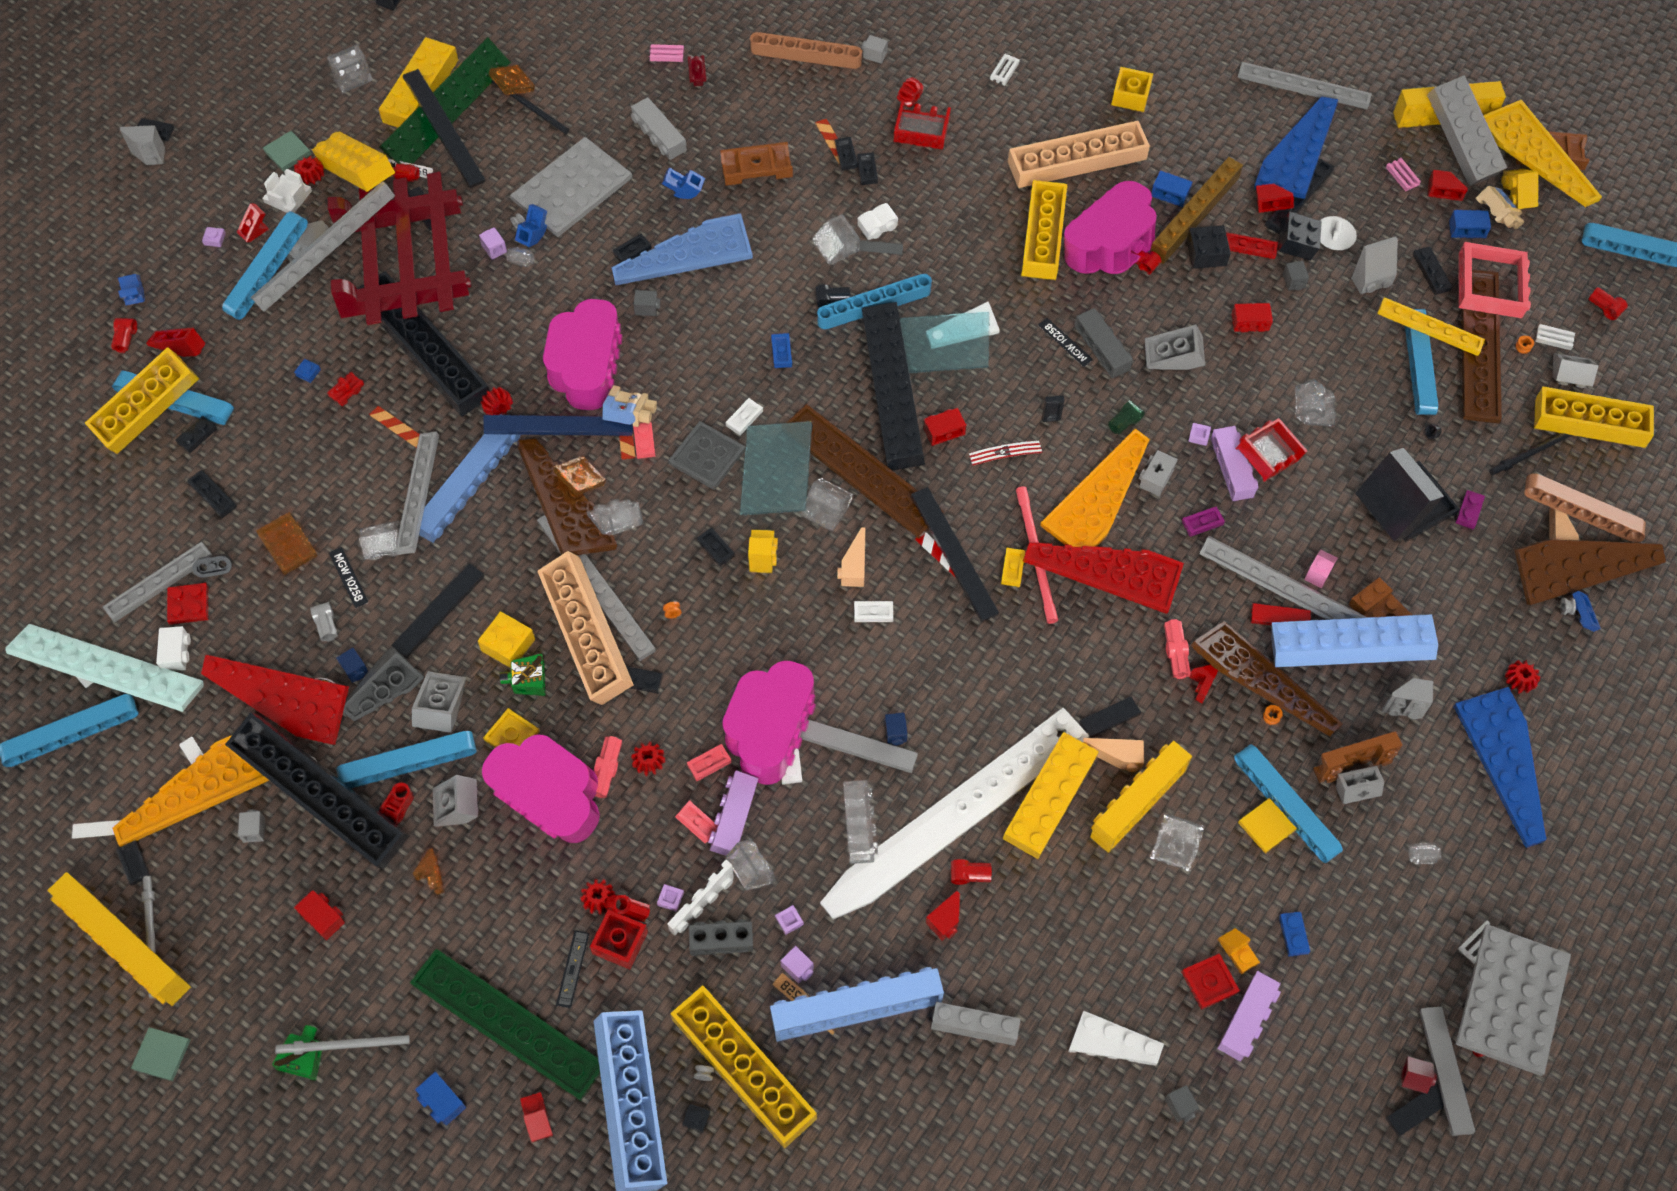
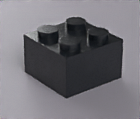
M1289 212L1280 224L1278 251L1311 261L1320 249L1322 221Z
M1224 225L1190 228L1186 242L1192 268L1227 266L1231 252Z

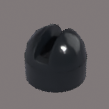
M1430 424L1425 428V435L1429 439H1436L1442 433V429L1436 424Z

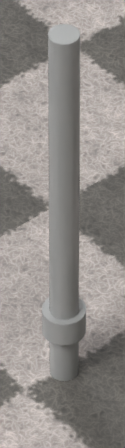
M144 876L141 897L142 902H144L146 945L156 954L153 915L155 893L152 891L151 876Z
M409 1035L309 1043L294 1041V1044L276 1045V1054L294 1053V1055L307 1051L409 1044Z

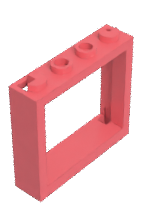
M1464 242L1459 251V308L1523 318L1531 306V302L1528 300L1530 295V287H1528L1530 260H1528L1527 252ZM1472 258L1517 265L1518 302L1472 294Z

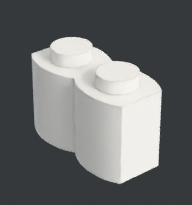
M885 203L872 211L860 215L857 218V225L868 240L876 239L883 232L894 230L898 225V217L890 206Z

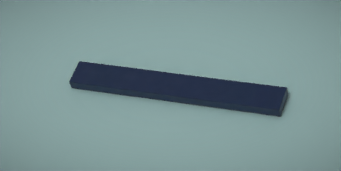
M483 415L484 434L633 435L632 424L603 420V417Z

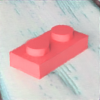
M640 423L639 427L633 426L637 459L656 457L652 423Z
M720 744L687 762V766L695 780L699 781L732 763V760L723 745Z
M690 800L675 816L705 844L709 841L711 832H715L717 825Z

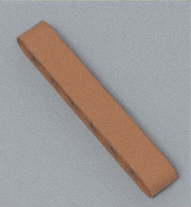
M755 32L750 36L751 52L755 55L857 69L862 65V50L857 46Z
M1530 474L1526 477L1524 491L1526 497L1630 542L1638 543L1645 539L1646 522L1642 518L1542 475Z

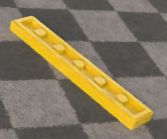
M1385 297L1377 314L1476 356L1480 354L1485 340Z

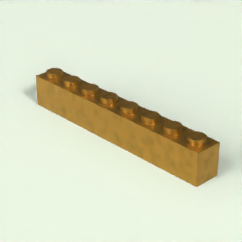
M1228 157L1153 241L1150 252H1156L1161 257L1163 265L1185 241L1189 229L1196 228L1240 178L1243 164Z

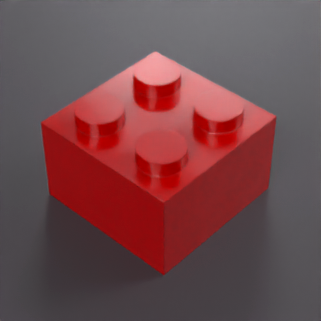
M608 909L590 945L591 952L595 956L631 970L648 934L647 926Z

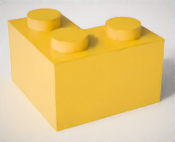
M1527 169L1503 171L1501 179L1503 188L1511 190L1509 199L1517 209L1538 207V172Z
M751 530L748 551L750 572L772 573L773 566L777 565L776 549H778V538L774 537V531Z

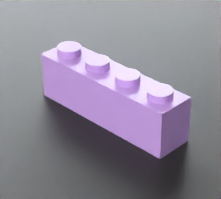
M1235 426L1214 429L1211 437V442L1232 501L1253 498L1256 490H1258V482L1252 475V465L1248 463L1247 458L1239 449H1235L1240 444L1239 439L1241 438Z
M735 771L733 776L728 777L725 786L728 788L727 795L723 794L720 806H723L721 813H717L714 821L717 828L715 832H711L708 843H711L710 851L731 858L734 857L758 782L757 777Z
M1259 971L1256 972L1217 1049L1240 1062L1244 1056L1249 1057L1254 1048L1251 1042L1253 1038L1258 1039L1263 1028L1260 1027L1262 1020L1267 1021L1272 1011L1269 1006L1271 1002L1275 1003L1281 993L1278 991L1281 983Z

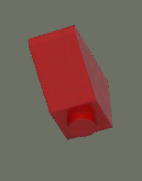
M1433 170L1428 183V197L1463 201L1467 187L1451 172Z
M1276 184L1256 186L1259 213L1294 208L1292 192Z
M958 891L926 917V924L941 941L945 938H952L958 932L960 893Z

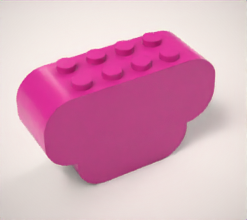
M1134 181L1120 182L1111 190H1108L1099 200H1096L1087 210H1084L1079 217L1072 220L1064 232V259L1066 264L1083 274L1094 273L1100 269L1106 273L1119 274L1128 270L1139 260L1140 256L1132 253L1131 250L1135 253H1139L1141 250L1146 253L1150 251L1155 240L1156 212L1151 208L1152 195L1149 189Z
M585 300L577 305L574 312H564L556 315L549 325L543 354L548 383L554 390L566 393L568 403L574 408L581 410H596L603 407V403L614 385L613 374L616 375L617 364L615 362L616 359L619 360L620 349H618V346L622 344L621 324L618 322L615 306L606 300Z
M781 661L773 665L768 673L764 671L748 672L739 680L723 718L726 747L733 755L741 758L740 766L742 773L757 777V783L769 785L779 782L785 776L788 765L792 766L795 761L794 750L800 748L802 743L801 733L802 731L806 732L809 725L807 719L809 715H813L816 707L814 703V678L812 672L806 666L792 661Z
M533 735L525 739L520 746L512 743L501 744L493 749L486 758L482 767V776L486 784L495 790L493 794L523 815L527 820L540 827L542 831L555 839L558 836L566 842L579 843L587 839L598 825L600 812L598 806L592 800L598 788L597 775L580 759L549 737Z

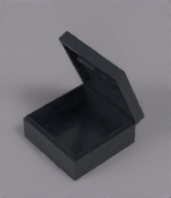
M1404 448L1389 452L1355 493L1393 541L1403 539L1407 542L1456 515L1460 510L1420 460L1415 462Z

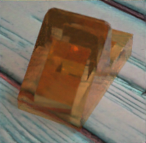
M432 848L427 851L414 870L413 876L416 880L427 878L429 888L434 889L438 895L445 893L437 856Z

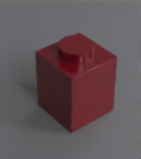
M1407 1057L1401 1071V1087L1428 1094L1430 1087L1435 1085L1437 1079L1433 1063Z

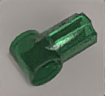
M1130 400L1122 407L1120 413L1108 422V426L1114 434L1120 435L1132 423L1137 424L1143 418L1145 412Z

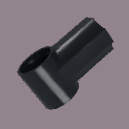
M822 284L815 288L816 304L818 307L851 297L850 287L831 288L829 285Z

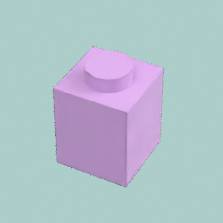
M494 227L479 235L481 245L491 259L507 252L505 241Z
M795 946L781 960V967L796 982L800 983L802 980L806 981L812 976L814 963Z

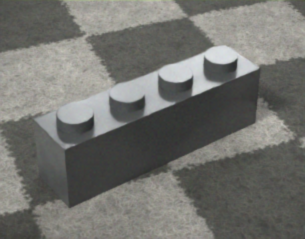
M1093 308L1076 316L1074 327L1110 377L1113 379L1130 371L1133 358L1129 352H1126L1122 342L1116 338L1112 328L1105 323L1102 314Z

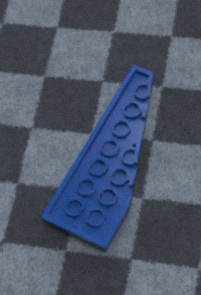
M1321 97L1263 160L1255 182V190L1256 186L1276 184L1292 192L1294 197L1306 198L1338 105V99Z
M1506 687L1455 703L1453 707L1525 848L1545 842L1546 834L1527 721L1510 688Z

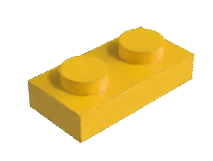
M1006 549L1001 584L1020 587L1025 550Z

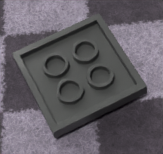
M699 421L668 460V463L715 490L745 452L746 448L744 445Z

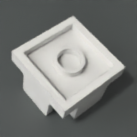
M286 169L284 171L285 175L282 174L280 177H278L277 173L273 172L264 183L267 190L266 195L263 197L264 203L286 213L289 211L295 213L312 192L311 187L303 183L300 174Z

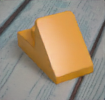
M1236 928L1218 938V941L1241 975L1259 965L1260 961L1248 945L1251 941L1250 938Z

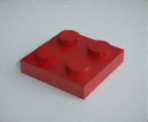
M207 583L167 588V622L169 625L208 620Z
M1220 953L1181 971L1201 1010L1240 992Z

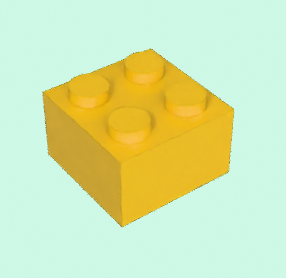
M1121 67L1113 94L1112 106L1144 112L1153 73Z
M500 611L479 638L478 644L483 653L511 668V661L521 659L535 641V637L531 628Z

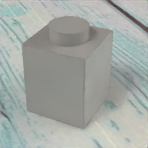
M869 35L867 41H864L862 44L863 58L882 64L888 51V41Z
M253 809L239 813L238 836L242 842L264 841L265 817L263 814Z

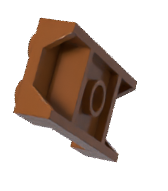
M1548 131L1579 170H1585L1589 163V159L1585 158L1587 135ZM1516 159V164L1524 165Z
M788 142L720 150L725 186L742 184V179L771 175H775L776 179L793 177ZM760 160L761 162L753 163L752 161Z
M1380 577L1355 595L1349 603V606L1354 611L1368 618L1412 615L1391 594L1393 590Z
M1394 731L1322 753L1323 765L1316 766L1313 770L1319 783L1324 781L1330 783L1337 780L1338 774L1343 770L1351 768L1353 764L1360 763L1362 765L1372 761L1374 766L1380 764L1386 766L1392 763L1403 745L1397 732Z

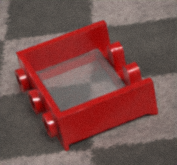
M901 100L894 129V142L943 150L950 121L951 107H948L946 116L937 115L938 108L936 106L931 107L930 113L921 112V105L918 103L914 105V111L904 109L905 100Z
M1279 418L1273 422L1269 420L1262 428L1257 427L1250 435L1247 433L1239 439L1240 444L1235 448L1236 450L1239 449L1259 472L1264 482L1298 462L1307 453V449Z

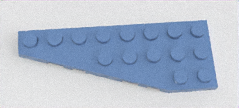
M740 213L702 222L701 226L688 229V232L680 236L676 235L654 246V249L648 252L646 250L641 252L640 256L632 260L629 258L613 266L612 273L615 285L752 259V251L742 215Z

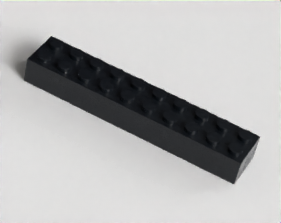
M386 271L379 274V285L396 283ZM364 284L358 287L357 289L364 288ZM418 307V316L403 319L402 308L381 311L382 323L379 324L461 417L481 405V401H483L482 396L487 395V391L490 392L488 385Z
M897 302L862 308L888 468L894 471L925 465Z
M250 712L225 745L376 867L385 869L410 837V835L261 716Z

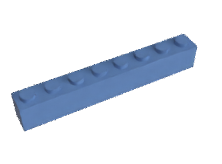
M484 434L425 506L419 535L432 543L441 537L446 526L453 522L458 511L465 507L466 501L476 493L479 485L486 481L491 470L498 466L499 460L509 452L512 444L517 442L521 435Z

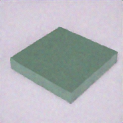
M292 131L263 147L264 152L283 172L297 164V160H303V157L306 158L311 155L310 150Z
M149 1027L131 1069L173 1082L191 1040Z

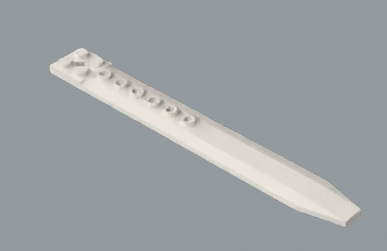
M1062 708L1035 728L1030 734L846 870L820 902L821 906L832 919H836L873 903L1033 782L1059 740L1056 736L1058 734L1057 731H1064L1081 742L1083 738H1089V735Z

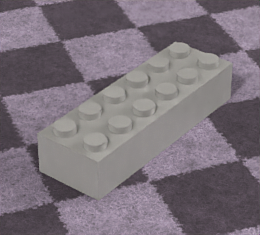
M1465 75L1437 86L1427 94L1469 187L1498 175L1507 168Z

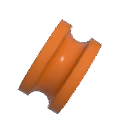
M1521 336L1515 344V348L1518 352L1527 354L1534 346V341L1529 336Z
M669 602L663 606L666 618H676L682 614L678 602Z
M1270 705L1266 708L1263 719L1266 723L1275 725L1279 723L1283 712L1280 707ZM1270 712H1272V714L1275 712L1277 714L1276 717L1273 718L1272 716L1271 718L1269 716Z

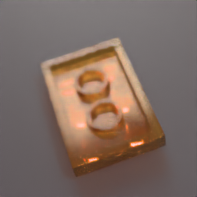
M290 512L256 530L284 575L318 556Z

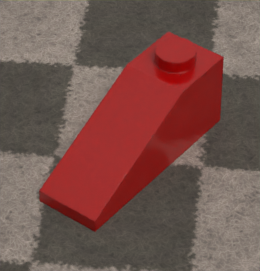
M194 328L155 331L146 342L148 346L163 351L168 347L182 357H195L199 355L202 351L201 349L206 344Z

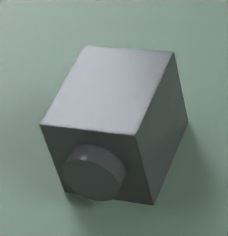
M1304 262L1286 263L1283 277L1288 291L1306 288L1309 276Z
M635 290V315L656 316L657 309H660L661 299L657 297V291Z
M1187 1085L1169 1093L1165 1098L1177 1123L1182 1120L1187 1123L1197 1117L1195 1114L1200 1108Z

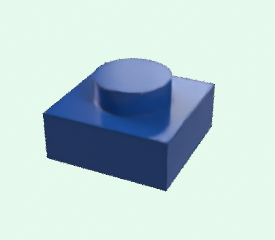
M304 359L294 373L297 377L311 383L321 371L319 365Z

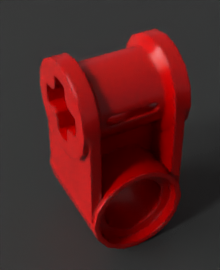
M402 782L395 784L379 809L383 815L392 819L396 824L403 820L407 809L414 799V794L409 786ZM407 791L404 797H399L401 792Z

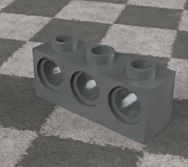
M739 919L734 923L716 921L714 924L696 922L693 925H689L691 956L754 952L752 921L748 922L745 919ZM745 932L748 935L744 939H739L737 934ZM719 933L727 935L724 940H718L716 936ZM702 934L706 936L701 942L695 940L697 935Z

